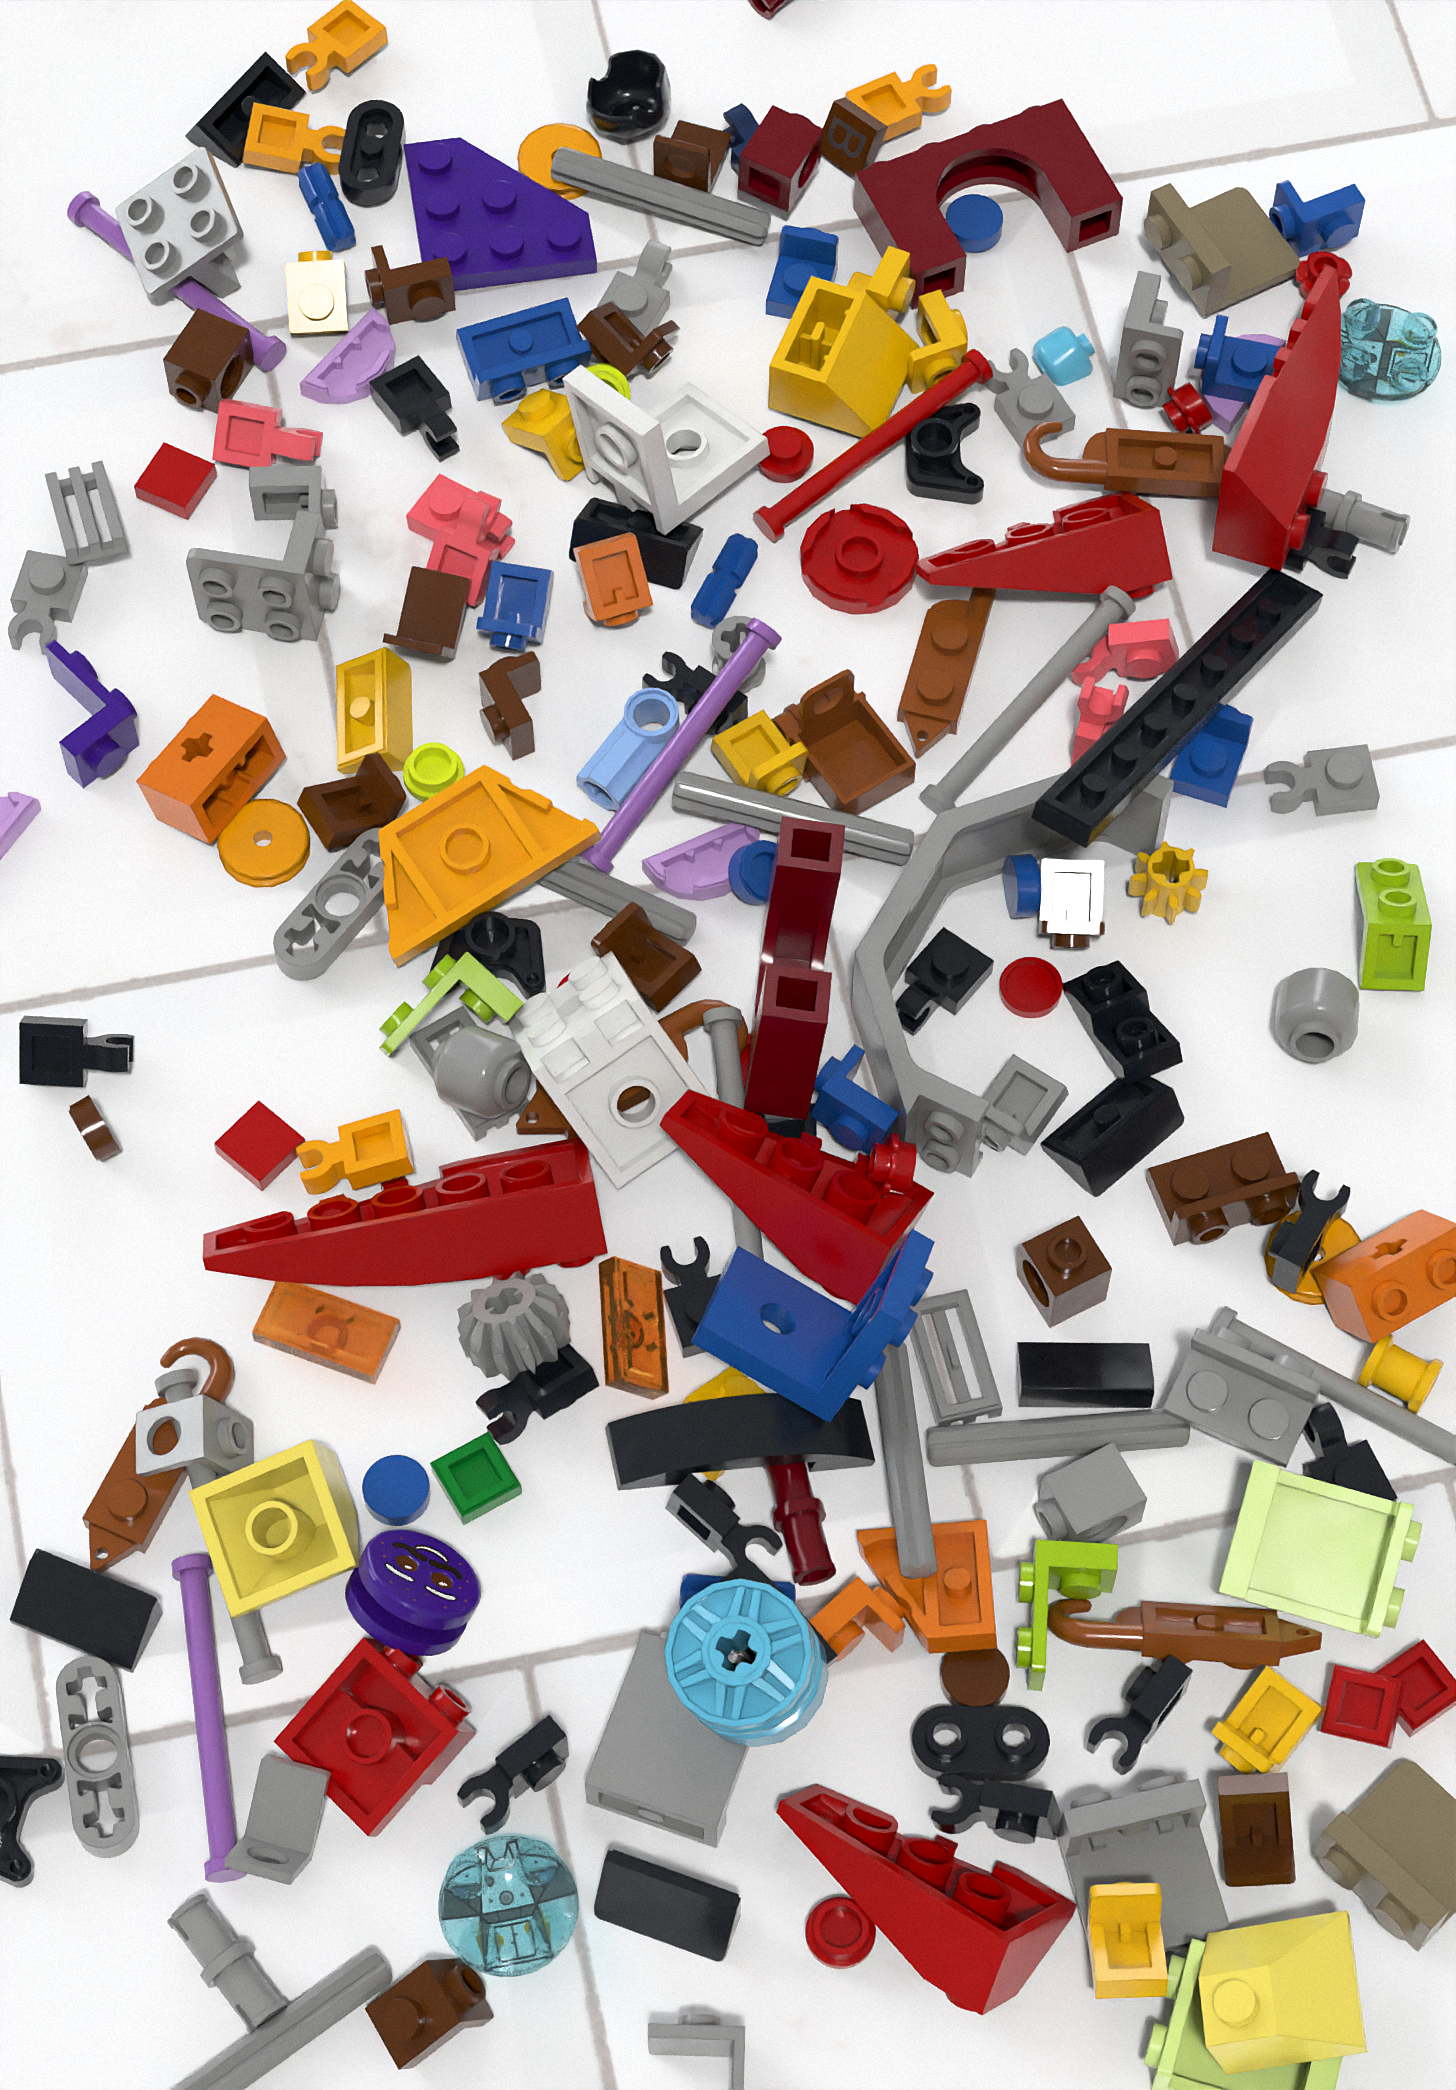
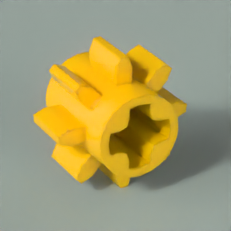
M1162 841L1160 849L1152 853L1151 856L1143 852L1137 854L1135 871L1137 873L1130 876L1128 894L1133 896L1142 895V915L1144 917L1152 913L1155 916L1167 918L1171 924L1175 922L1176 916L1182 913L1185 908L1195 913L1198 912L1202 898L1199 891L1206 888L1208 870L1202 868L1195 869L1193 862L1194 849L1190 848L1184 851L1178 847L1169 846L1167 841Z

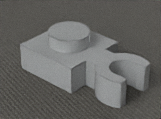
M1018 348L1010 350L1009 365L1013 370L1010 373L1000 372L996 369L995 364L988 360L993 370V378L987 381L985 386L991 392L997 394L995 396L994 411L1022 451L1025 436L1035 425L1046 421H1059L1063 424L1061 432L1045 436L1041 440L1040 445L1074 430L1076 415L1046 373L1031 380L1028 376L1029 362L1021 350Z
M27 550L10 598L13 611L18 613L12 618L8 626V636L13 650H20L23 638L30 633L37 632L41 634L39 644L42 655H46L44 647L54 639L57 641L54 621L72 623L88 576L86 562L69 566L67 557Z
M1368 744L1307 751L1304 762L1305 767L1302 768L1288 761L1273 762L1266 768L1265 784L1283 783L1291 789L1287 792L1273 793L1270 806L1271 811L1274 813L1285 814L1293 812L1300 807L1302 802L1313 801L1316 816L1377 809L1380 794Z

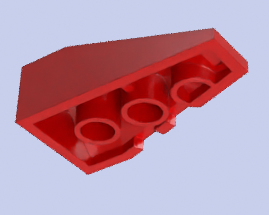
M1126 491L1110 493L1052 511L1054 523L1052 524L1037 523L1030 525L1028 522H1021L1010 526L1005 534L1006 541L995 544L992 539L972 540L914 562L916 574L930 585L1102 594L1108 586L1112 585L1124 591L1131 599L1152 594L1156 591L1155 584L1173 579L1160 510Z
M690 1089L665 1113L659 1125L805 1276L822 1285L830 1295L842 1300H848L854 1305L858 1304L910 1230L915 1228L934 1195V1192L912 1180L911 1187L906 1195L889 1192L887 1197H881L877 1183L867 1180L869 1156L858 1153L854 1162L820 1150L822 1147L821 1138L805 1132L801 1133L799 1139L784 1137L768 1131V1125L760 1115Z
M819 1784L806 1788L779 1802L776 1813L920 1976L945 1992L947 1999L961 2009L976 2012L982 2016L1015 1997L1069 1923L1076 1910L1077 1904L1015 1867L997 1860L993 1872L986 1871L954 1857L958 1843L939 1835L936 1836L934 1841L921 1837L902 1835L897 1832L898 1822L894 1816Z

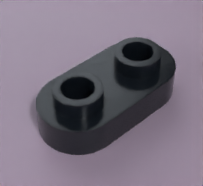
M369 100L356 106L349 114L338 171L342 192L353 202L364 205L377 204L389 198L396 189L406 133L403 114L394 104L384 100Z
M938 1706L921 1715L913 1728L911 1739V1753L915 1764L923 1773L937 1780H940V1776L954 1774L962 1776L968 1781H984V1779L1023 1781L1033 1777L1042 1769L1050 1747V1735L1044 1721L1033 1711L1015 1706ZM941 1730H950L958 1736L959 1743L952 1748H943L935 1742L934 1735ZM1009 1731H1019L1026 1736L1028 1744L1021 1749H1013L1005 1744L1003 1736Z

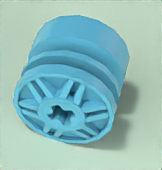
M735 1579L708 1586L688 1599L674 1618L664 1650L668 1680L683 1705L705 1727L726 1742L753 1748L781 1743L805 1728L823 1703L829 1678L825 1648L795 1603L769 1584L746 1579ZM749 1647L756 1655V1659L751 1665L740 1662L735 1668L728 1660V1655L732 1650L744 1652Z

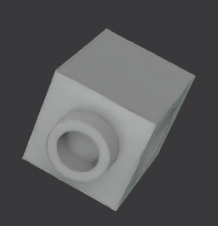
M1112 1442L1043 1477L1038 1501L1040 1504L1036 1505V1513L1045 1533L1053 1541L1061 1539L1062 1541L1101 1543L1142 1522L1147 1497L1117 1447Z

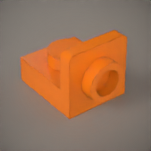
M628 532L573 548L586 600L582 602L584 611L595 622L603 620L605 626L624 624L639 617L638 609L653 605L635 534Z
M856 1577L809 1620L838 1655L836 1662L849 1655L865 1636V1632L861 1629L863 1626L892 1653L903 1643L906 1627L905 1623L901 1620L904 1617V1612L897 1601L879 1586L871 1590L859 1577Z

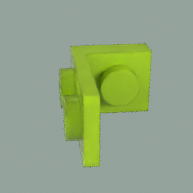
M1382 858L1375 862H1358L1356 864L1355 877L1364 917L1358 975L1361 989L1424 991L1432 922L1419 866L1395 858Z
M466 952L457 962L447 954L422 981L431 990L414 1009L404 1001L379 1028L388 1037L379 1049L389 1056L456 982L465 990L458 999L485 1024L493 1017L502 1024L506 1023L524 1003L469 952Z
M1036 1540L1032 1563L1020 1562L1018 1603L1031 1605L1030 1628L1018 1627L1016 1668L1028 1669V1690L1042 1691L1046 1673L1048 1589L1060 1590L1061 1595L1072 1599H1093L1100 1596L1101 1592L1112 1593L1118 1570V1544Z

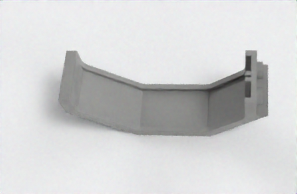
M1064 773L938 813L855 951L852 1014L879 1099L900 1113L891 1134H898L900 1141L915 1143L917 1152L921 1154L922 1158L929 1165L943 1172L952 1173L957 1171L972 1178L983 1159V1152L979 1151V1148L986 1136L987 1124L983 1123V1118L989 1109L990 1101L925 1071L913 1061L907 1047L892 990L945 901L954 891L1004 873V863L1008 855L1031 854L1039 861L1040 859L1080 846L1031 818L1036 801ZM1158 774L1093 842L1110 843L1136 856L1139 852L1151 856L1152 853L1160 849L1164 839L1174 781Z

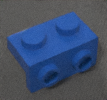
M568 297L456 329V340L477 401L493 397L495 402L509 401L523 395L527 391L528 386L549 381L551 386L563 385L562 378L578 366L582 365L584 368L589 366L592 350L588 340L583 341L580 331L576 328L577 323Z

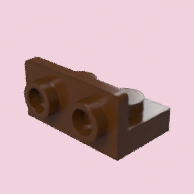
M1269 1132L1150 1167L1146 1175V1182L1173 1246L1192 1240L1195 1244H1207L1220 1239L1231 1228L1253 1221L1258 1226L1277 1222L1294 1209L1301 1186L1296 1172L1286 1173Z

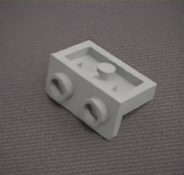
M1138 271L1122 331L1113 397L1128 400L1139 406H1157L1162 408L1163 404L1171 400L1167 393V388L1171 386L1175 389L1184 332L1178 328L1164 326L1168 301L1158 300L1161 275Z

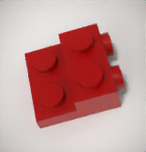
M363 1637L276 1737L274 1742L292 1761L329 1771L331 1776L326 1795L367 1836L377 1837L422 1785H432L475 1736L476 1732L464 1721L471 1713V1710L457 1694L441 1684L433 1691L416 1674L423 1666V1662L418 1656L404 1653L399 1648L392 1649L376 1639Z

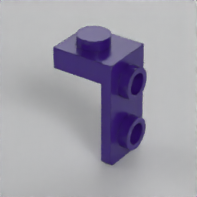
M54 639L44 647L51 674L92 715L87 721L59 741L67 773L84 789L98 777H104L114 772L120 766L124 757L140 745L134 724V719L138 715L130 700L119 689L114 688L109 692L98 681V675L94 667L83 654L77 650L70 654Z

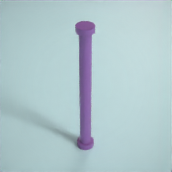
M83 191L77 194L68 206V219L79 227L88 226L134 262L119 221L100 207L99 199L91 192ZM190 276L170 289L172 293L194 310L200 308L248 328L254 355L253 362L263 371H271L282 361L286 353V344L274 335L269 337L264 335Z
M757 618L751 619L745 627L749 634L600 833L602 840L577 855L585 864L609 875L614 868L610 861L767 649L775 650L780 644L782 638L774 629Z
M190 1554L174 1559L171 1562L173 1579L180 1581L210 1853V1860L204 1863L205 1880L213 1883H223L241 1879L247 1873L224 1867L226 1855L234 1848L237 1841L207 1577L213 1574V1566L210 1556Z

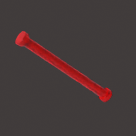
M971 349L962 356L961 365L772 507L768 508L763 505L753 513V518L760 531L770 541L775 542L785 534L784 527L910 433L917 423L930 418L976 382L983 385L993 378V370L987 359L978 350Z

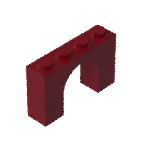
M1062 98L1042 106L1028 107L1017 115L992 124L978 125L964 134L939 143L931 142L925 144L916 151L888 161L875 162L867 168L855 172L853 209L881 258L884 256L888 246L910 253L909 278L914 279L916 282L914 294L909 304L911 310L918 308V300L921 295L941 290L944 297L947 298L964 291L967 255L944 218L940 207L948 198L965 188L994 184L1010 187L1024 193L1039 206L1067 253L1119 234L1123 197Z
M783 816L781 818L762 922L743 1109L746 1111L803 1120L808 1118L828 1024L832 973L824 972L823 969L831 919L841 876L845 825Z

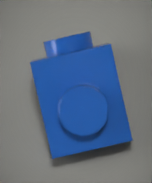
M1285 180L1276 185L1273 206L1269 210V219L1296 255L1302 258L1328 247H1341L1352 238L1357 237L1366 200L1354 183L1303 202L1291 182Z
M492 561L483 617H478L476 629L480 633L491 636L489 646L525 652L526 642L543 644L554 578L552 570Z
M854 1044L842 1061L831 1056L817 1075L814 1090L819 1095L810 1116L829 1128L834 1138L842 1145L852 1150H862L870 1156L874 1143L884 1144L891 1135L900 1113L853 1082L865 1054V1050Z

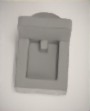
M277 463L268 467H249V491L255 521L295 520L297 510L319 513L322 516L326 538V525H336L337 503L335 489H325L321 465L293 466L286 463Z
M1013 1054L982 1097L990 1101L989 1109L983 1118V1123L987 1124L986 1136L983 1141L1002 1152L1009 1145L1026 1156L1069 1095L1066 1085Z

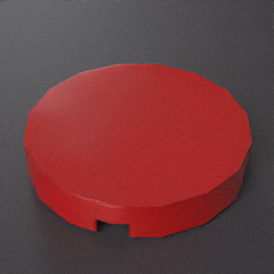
M850 504L849 510H841L835 513L834 508L821 514L807 528L800 546L801 577L810 593L830 609L852 615L872 614L898 604L912 589L917 576L914 562L919 560L918 546L913 540L911 529L904 520L888 509L870 504Z

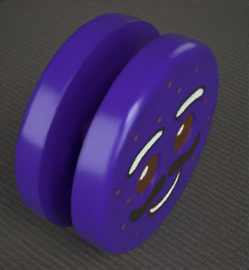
M389 1530L374 1536L366 1545L360 1556L359 1565L353 1570L345 1587L347 1607L362 1629L382 1644L392 1649L399 1648L404 1653L416 1656H434L451 1650L461 1638L467 1622L473 1616L481 1599L479 1579L470 1564L457 1551L434 1537L411 1530Z

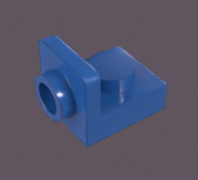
M790 225L782 227L779 257L766 298V315L791 319L811 276L834 283L838 271L839 238L837 235L825 233L811 227L800 228Z
M1217 314L1213 334L1201 333L1195 357L1194 368L1205 370L1201 394L1252 404L1264 376H1272L1274 358L1282 346L1226 336L1229 316Z
M1227 704L1178 754L1170 779L1174 781L1173 792L1227 808L1248 748L1254 721L1253 717L1241 713L1233 706Z

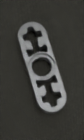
M381 828L369 829L360 834L276 930L273 938L276 961L279 969L287 977L299 981H308L321 976L385 904L383 863H377L370 871L369 861L371 854L380 858L378 830ZM367 875H368V880H369L370 889L367 887V885H366L365 882L363 881V879H364ZM338 892L351 893L360 901L358 907L352 913L344 916L329 913L324 908L325 902L330 896ZM314 919L321 927L317 933L315 930ZM313 938L315 952L312 955L302 951L296 957L293 956L291 945L294 942L304 946Z
M84 1656L74 1659L64 1666L57 1677L55 1687L72 1824L81 1845L87 1852L100 1858H113L131 1848L138 1837L140 1827L122 1690L115 1671L106 1661L93 1656ZM88 1677H94L98 1687H107V1689L96 1692L95 1695L96 1709L100 1721L87 1722L86 1710L79 1695H71L82 1690V1680ZM113 1718V1722H112V1723H107V1722H106V1721H108L109 1719ZM75 1724L81 1725L73 1730V1726ZM94 1740L109 1741L117 1749L114 1763L109 1769L101 1773H88L78 1765L80 1751L86 1744ZM122 1783L121 1789L114 1788L115 1786ZM83 1790L90 1791L83 1796L81 1794ZM107 1790L109 1804L115 1817L124 1818V1821L113 1825L112 1836L101 1838L97 1828L88 1827V1824L96 1823L100 1817L98 1800L94 1792Z

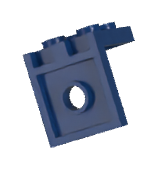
M912 1228L852 1312L738 1246L723 1269L691 1343L830 1423L857 1385L867 1390L875 1381L887 1358V1355L882 1351L888 1343L899 1348L911 1331L918 1313L909 1307L910 1305L912 1307L916 1306L932 1280L934 1272L925 1268L935 1241ZM762 1320L775 1325L782 1334L769 1329Z

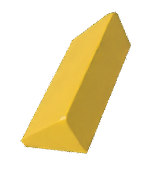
M383 647L336 665L337 770L342 774L357 773L365 755L375 752L382 756L392 772L403 771L405 761L413 752L411 667L390 649Z

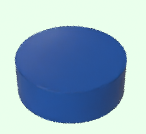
M968 194L955 199L949 205L946 212V221L965 252H983L998 243L1002 235L1003 213L1000 206L994 200L984 195Z
M759 840L737 849L730 859L728 867L730 885L736 895L746 903L752 905H764L766 903L777 845L772 841Z
M1031 854L1008 855L1005 859L1003 873L1004 894L1008 912L1012 918L1036 916L1040 910L1042 899L1041 876L1037 860Z
M391 1455L381 1458L370 1466L363 1478L362 1493L365 1506L374 1519L385 1525L403 1526L410 1524L421 1517L429 1505L431 1491L427 1473L421 1464L410 1457Z

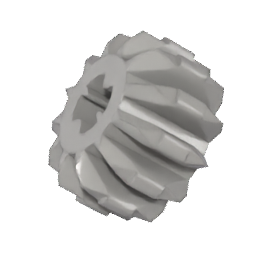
M516 1271L509 1279L502 1281L493 1277L492 1285L486 1289L472 1290L471 1302L465 1303L457 1309L460 1319L457 1326L460 1333L459 1342L465 1356L470 1357L473 1366L480 1368L486 1378L495 1377L502 1373L508 1381H511L522 1371L529 1370L535 1374L536 1366L542 1362L557 1361V1349L571 1342L569 1335L571 1323L568 1318L570 1312L563 1295L558 1294L556 1286L549 1284L542 1273L533 1274L525 1278L520 1271Z

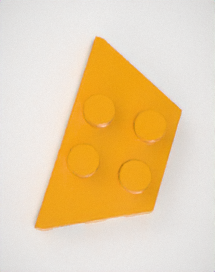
M482 765L378 830L380 858L384 870L383 891L390 937L388 947L393 962L398 968L468 924L477 914L489 911L602 840L599 829L595 823L586 818L581 821L554 807L552 800L531 789H520L512 784L509 777L486 765Z

